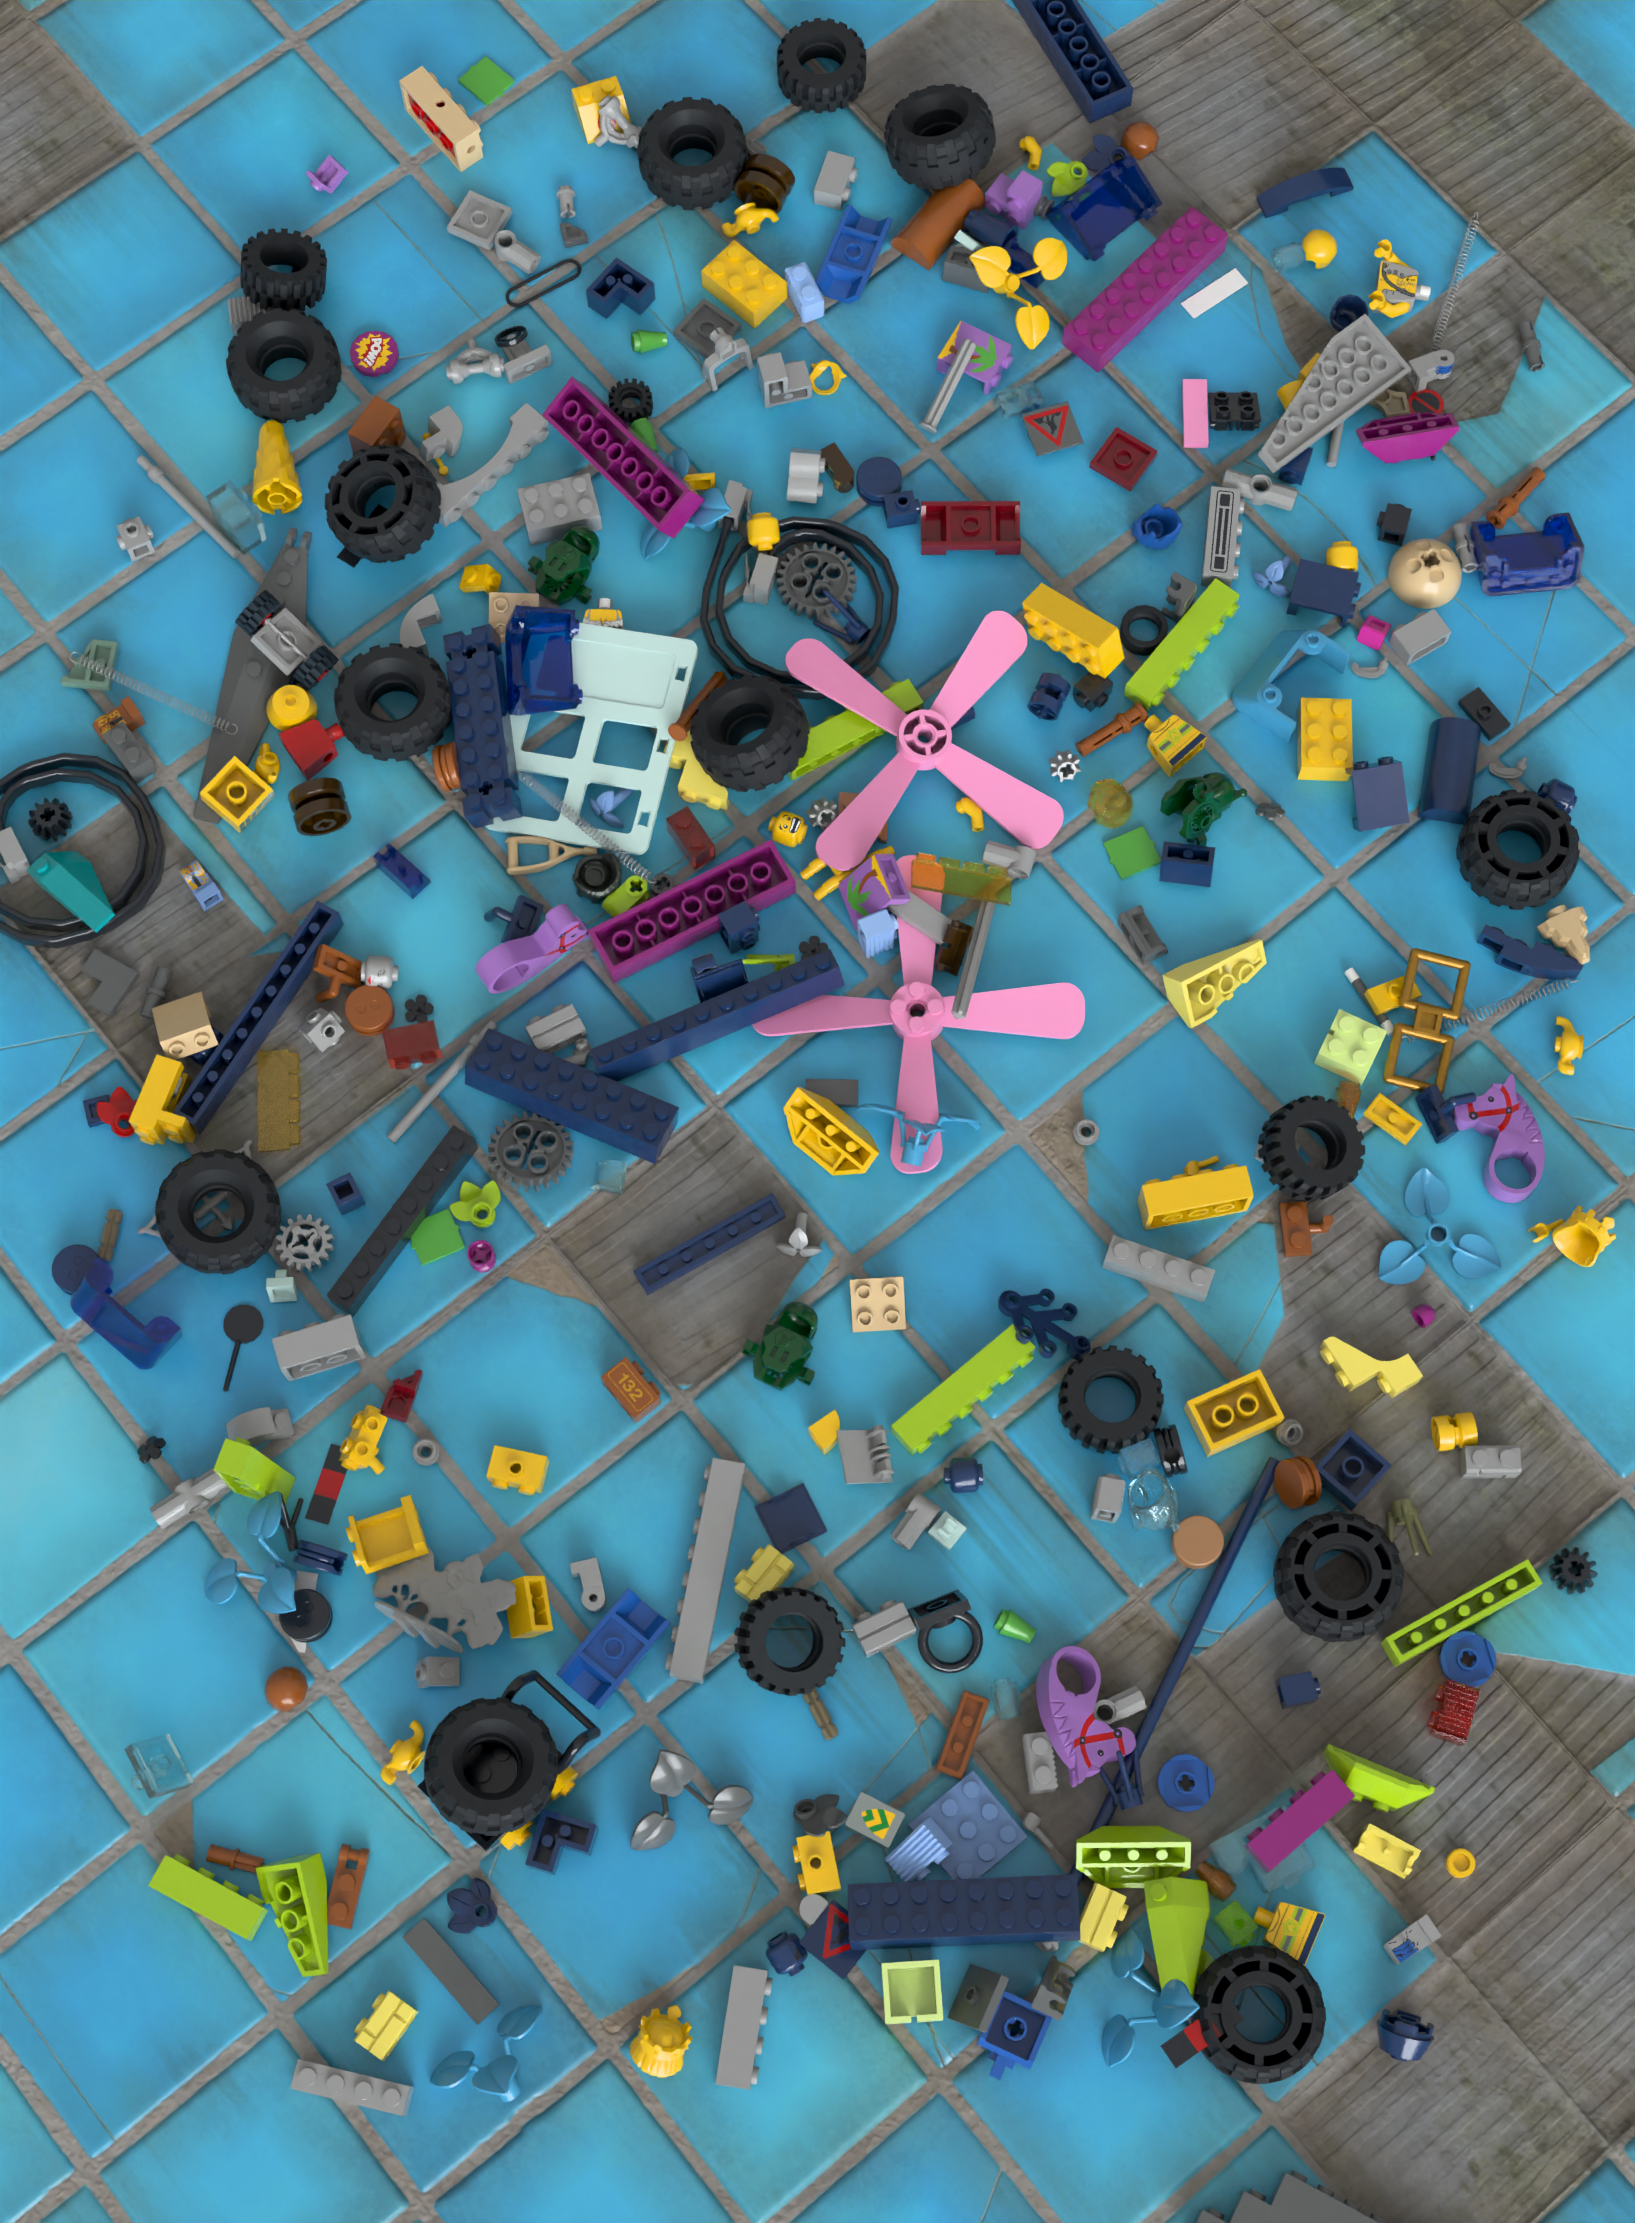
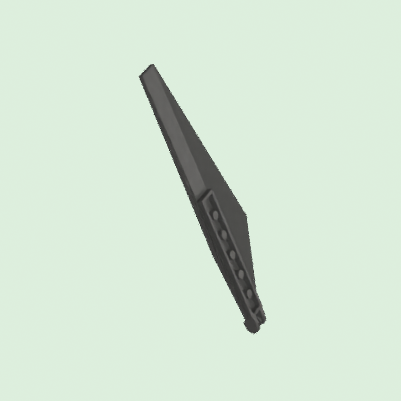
M290 527L286 537V544L281 548L254 598L259 596L262 591L268 590L282 604L271 619L286 608L306 627L308 551L312 541V532H304L301 548L294 547L298 536L297 529ZM239 625L232 637L214 726L217 725L220 717L221 721L218 724L219 729L217 726L212 729L193 816L195 819L219 824L222 817L201 800L200 792L234 756L248 767L270 723L266 711L267 702L276 690L288 685L294 674V671L288 676L283 673L250 641L253 636L250 637ZM224 719H225V723H224V725L222 726V729H225L226 723L229 721V725H228V727L226 728V731L229 732V733H232V734L235 733L236 730H237V728H236L235 725H237L238 731H237L236 734L230 735V734L226 733L225 730H223V731L221 730V728H220V727H221V723H222V721H223Z

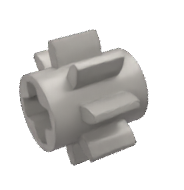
M1069 749L1066 752H1059L1057 750L1054 758L1049 759V763L1052 766L1049 769L1051 775L1056 776L1058 774L1060 782L1064 779L1074 780L1073 777L1076 772L1081 771L1077 764L1080 762L1077 754L1072 756Z
M822 796L820 800L811 801L810 810H806V813L811 817L809 822L813 827L818 824L824 830L825 827H828L840 815L835 809L837 805L833 800L827 803V800Z

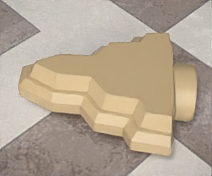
M1560 905L1550 910L1546 914L1548 920L1537 926L1536 929L1544 939H1550L1555 947L1564 948L1567 955L1577 959L1579 964L1583 965L1589 962L1590 947L1585 939L1588 933L1585 921L1588 917L1583 906L1568 910L1565 905Z

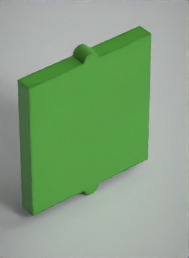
M486 56L475 66H470V70L458 79V82L486 106L499 96L502 97L503 92L515 83L513 78Z
M1144 826L1103 843L1110 858L1109 863L1114 865L1121 880L1161 863V859L1154 847L1155 842L1150 840Z
M449 1208L425 1218L411 1237V1248L416 1250L422 1266L465 1248L458 1232L460 1227L455 1225Z

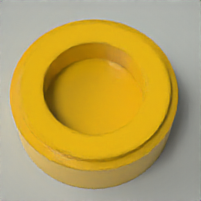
M1458 1848L1447 1855L1445 1866L1452 1876L1464 1878L1474 1871L1475 1859L1468 1850Z

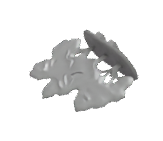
M427 1545L429 1554L375 1571L377 1580L372 1587L373 1595L377 1598H387L394 1595L398 1602V1608L383 1601H375V1607L384 1615L399 1623L408 1635L417 1638L420 1634L430 1646L436 1649L443 1645L453 1651L462 1653V1645L452 1637L453 1633L460 1631L466 1634L468 1644L473 1649L483 1647L486 1644L494 1645L503 1631L502 1624L497 1617V1612L506 1610L516 1602L514 1594L516 1587L513 1583L499 1578L481 1583L480 1577L484 1566L478 1553L467 1557L463 1562L458 1560L450 1562L443 1571L438 1572L435 1571L434 1553ZM403 1585L409 1586L407 1600H403L405 1596L401 1595ZM394 1586H397L398 1591L396 1593L392 1591ZM412 1595H418V1598L411 1600ZM422 1602L427 1605L428 1613L423 1620H420L406 1613L408 1605ZM432 1618H446L449 1620L447 1632L428 1623ZM461 1619H465L464 1625L457 1626Z

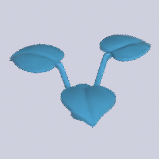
M677 447L676 450H673L665 458V461L684 478L689 470V457L683 448ZM715 487L708 489L701 495L705 499L684 526H689L692 529L697 526L709 532L716 526L717 520L732 512L721 490ZM651 522L644 528L640 541L641 553L645 560L662 551L671 538L659 531Z
M862 1104L857 1107L856 1111L874 1109L896 1117L900 1123V1147H904L901 1162L916 1166L922 1165L924 1152L928 1151V1147L936 1132L946 1131V1129L940 1127L942 1122L954 1120L965 1122L974 1127L977 1132L981 1127V1123L973 1118L952 1113H939L936 1124L921 1123L913 1119H904L905 1112L886 1105ZM905 1124H909L917 1129L916 1137L909 1136L908 1141H906ZM921 1133L924 1136L929 1135L925 1143L924 1139H920Z
M1427 1168L1420 1169L1408 1183L1404 1195L1405 1206L1414 1216H1421L1426 1213V1217L1432 1225L1426 1232V1241L1415 1251L1409 1242L1403 1240L1393 1241L1383 1249L1379 1261V1279L1395 1285L1408 1284L1417 1280L1425 1269V1262L1418 1254L1429 1245L1440 1247L1444 1243H1448L1454 1251H1457L1452 1258V1264L1456 1272L1465 1278L1476 1279L1501 1268L1499 1256L1485 1238L1477 1234H1465L1460 1238L1458 1247L1449 1238L1450 1232L1448 1227L1434 1220L1431 1213H1441L1447 1207L1449 1192L1446 1185Z
M272 1492L257 1501L251 1508L247 1520L249 1533L258 1535V1541L276 1562L269 1563L265 1567L263 1575L237 1571L236 1560L232 1558L221 1559L211 1568L205 1582V1597L211 1602L222 1604L229 1601L237 1590V1577L243 1576L267 1581L258 1592V1603L263 1610L275 1614L296 1610L294 1589L297 1572L295 1569L284 1565L285 1559L279 1557L264 1539V1537H272L279 1526L282 1509L281 1492Z
M1130 1928L1121 1935L1113 1949L1111 1956L1112 1970L1119 1978H1126L1130 1974L1134 1980L1158 1995V1997L1152 2003V2012L1155 2016L1129 2018L1126 2021L1123 2015L1117 2014L1109 2020L1102 2036V2053L1109 2068H1113V2066L1125 2061L1133 2051L1135 2045V2031L1131 2027L1133 2024L1157 2022L1162 2028L1171 2029L1183 2023L1200 2008L1185 1983L1181 1980H1170L1160 1991L1136 1974L1135 1970L1140 1968L1144 1961V1947L1137 1932Z
M528 2005L516 2008L506 2014L499 2022L497 2033L499 2036L504 2037L503 2044L506 2055L480 2068L473 2063L475 2059L473 2052H456L445 2058L436 2067L430 2078V2085L440 2089L452 2088L465 2080L470 2070H473L476 2073L472 2078V2084L477 2090L499 2095L503 2102L515 2099L521 2093L522 2088L514 2076L518 2068V2061L516 2057L511 2056L509 2042L511 2039H521L530 2032L542 2013V2005Z

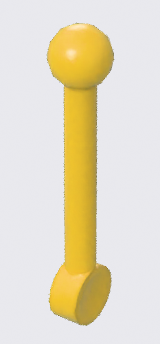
M428 432L424 433L422 439L426 440L432 435ZM440 457L435 459L439 466V474L443 477L449 474L448 467L443 465Z

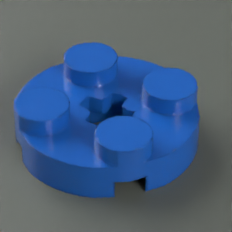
M1461 1631L1450 1636L1441 1646L1439 1666L1443 1675L1453 1686L1475 1688L1485 1683L1492 1675L1496 1666V1654L1493 1646L1487 1639H1483L1472 1631ZM1464 1652H1467L1468 1656L1474 1657L1475 1661L1471 1662V1667H1467L1466 1664H1462L1460 1661Z
M1182 1754L1171 1758L1163 1765L1158 1774L1157 1788L1160 1797L1166 1806L1179 1812L1188 1813L1199 1810L1209 1801L1214 1791L1215 1783L1211 1769L1194 1755ZM1182 1776H1187L1188 1780L1194 1783L1193 1786L1189 1787V1791H1184L1183 1787L1178 1786V1782L1182 1781Z

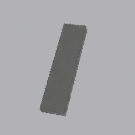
M425 1918L403 1937L477 2025L500 2005Z

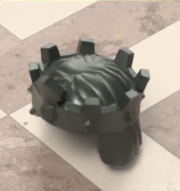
M611 852L581 858L576 865L575 873L572 875V881H574L577 888V895L590 899L594 904H598L599 900L607 898L621 885V863L618 857Z

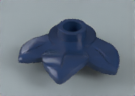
M1095 135L1093 136V142L1096 150L1088 153L1082 159V163L1089 170L1097 171L1098 182H1108L1115 178L1118 171L1127 167L1130 155L1124 147L1117 146L1112 137ZM1115 156H1120L1122 158V161L1117 163L1113 160V158Z
M474 1878L469 1886V1890L456 1888L448 1892L447 1902L455 1913L448 1923L450 1930L456 1933L468 1934L477 1926L488 1927L496 1920L497 1907L491 1900V1889L485 1881ZM485 1907L486 1913L484 1916L480 1917L479 1911L481 1908Z

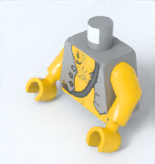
M1384 239L1378 242L1377 246L1379 248L1374 251V255L1377 258L1383 257V260H1381L1377 272L1375 291L1368 296L1369 299L1373 300L1369 303V307L1372 313H1383L1389 318H1394L1411 312L1415 299L1428 301L1431 287L1417 285L1419 272L1401 261L1391 251L1392 245L1388 240Z

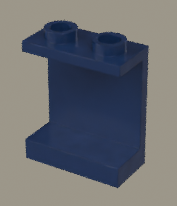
M1300 559L1286 614L1296 616L1298 607L1340 616L1342 617L1340 627H1345L1347 619H1352L1356 605L1351 603L1353 597L1358 598L1361 587V583L1357 582L1359 573Z
M1393 756L1378 758V763L1368 764V761H1359L1353 763V767L1345 768L1346 774L1351 775L1357 815V818H1352L1353 829L1361 832L1410 823L1401 761L1393 760Z

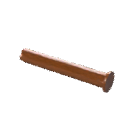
M716 671L676 723H672L669 726L668 733L674 740L684 741L687 738L692 718L696 716V709L700 702L705 701L709 697L708 693L713 689L720 688L728 681L724 671Z

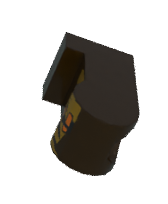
M835 442L821 449V457L826 458L825 470L833 480L834 489L840 493H847L852 490L854 486L853 468Z

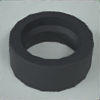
M1148 605L1136 606L1128 610L1123 616L1119 632L1120 640L1124 647L1133 654L1140 656L1151 655L1167 636V619L1155 607ZM1142 619L1151 621L1158 627V636L1151 641L1143 642L1137 640L1129 632L1130 624Z

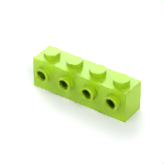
M175 1854L174 1858L168 1855L164 1856L148 1885L149 1887L249 1941L253 1940L269 1911L262 1907L263 1900L250 1893L247 1898L238 1894L239 1887L226 1880L223 1884L214 1881L215 1874L202 1867L198 1871L188 1867L191 1861L178 1854Z

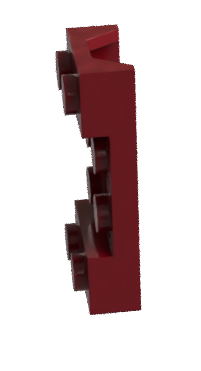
M921 501V555H946V550H995V555H1020V501Z

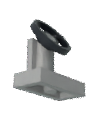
M514 326L505 329L497 334L494 339L496 345L502 347L509 362L503 364L505 378L509 385L553 365L551 351L546 344L533 351L530 349L525 340L528 332L524 326Z

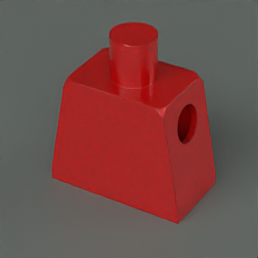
M317 719L279 734L284 748L307 781L338 756L333 742L345 736L338 723L324 730Z

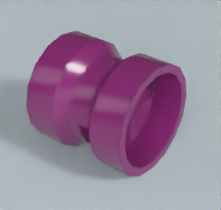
M477 1240L469 1246L467 1257L472 1268L480 1273L491 1271L496 1264V1256L492 1246L484 1240Z

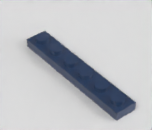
M773 1193L637 1268L634 1270V1274L648 1296L785 1219L786 1215Z

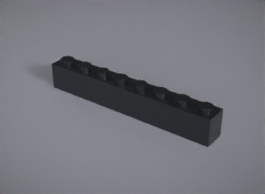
M455 1125L451 1127L327 1293L332 1304L354 1317L411 1240L414 1232L423 1220L428 1217L477 1151L478 1146L473 1137Z

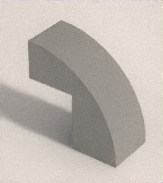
M433 594L424 597L411 607L404 617L400 628V644L405 648L409 646L418 648L426 656L429 653L421 629L442 622L440 610Z

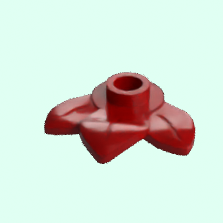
M117 1087L112 1093L109 1103H97V1115L101 1121L111 1125L112 1131L117 1136L129 1137L135 1133L134 1128L129 1123V1119L138 1099L132 1101V1098L122 1087ZM119 1122H126L128 1124V1128H121L119 1126Z

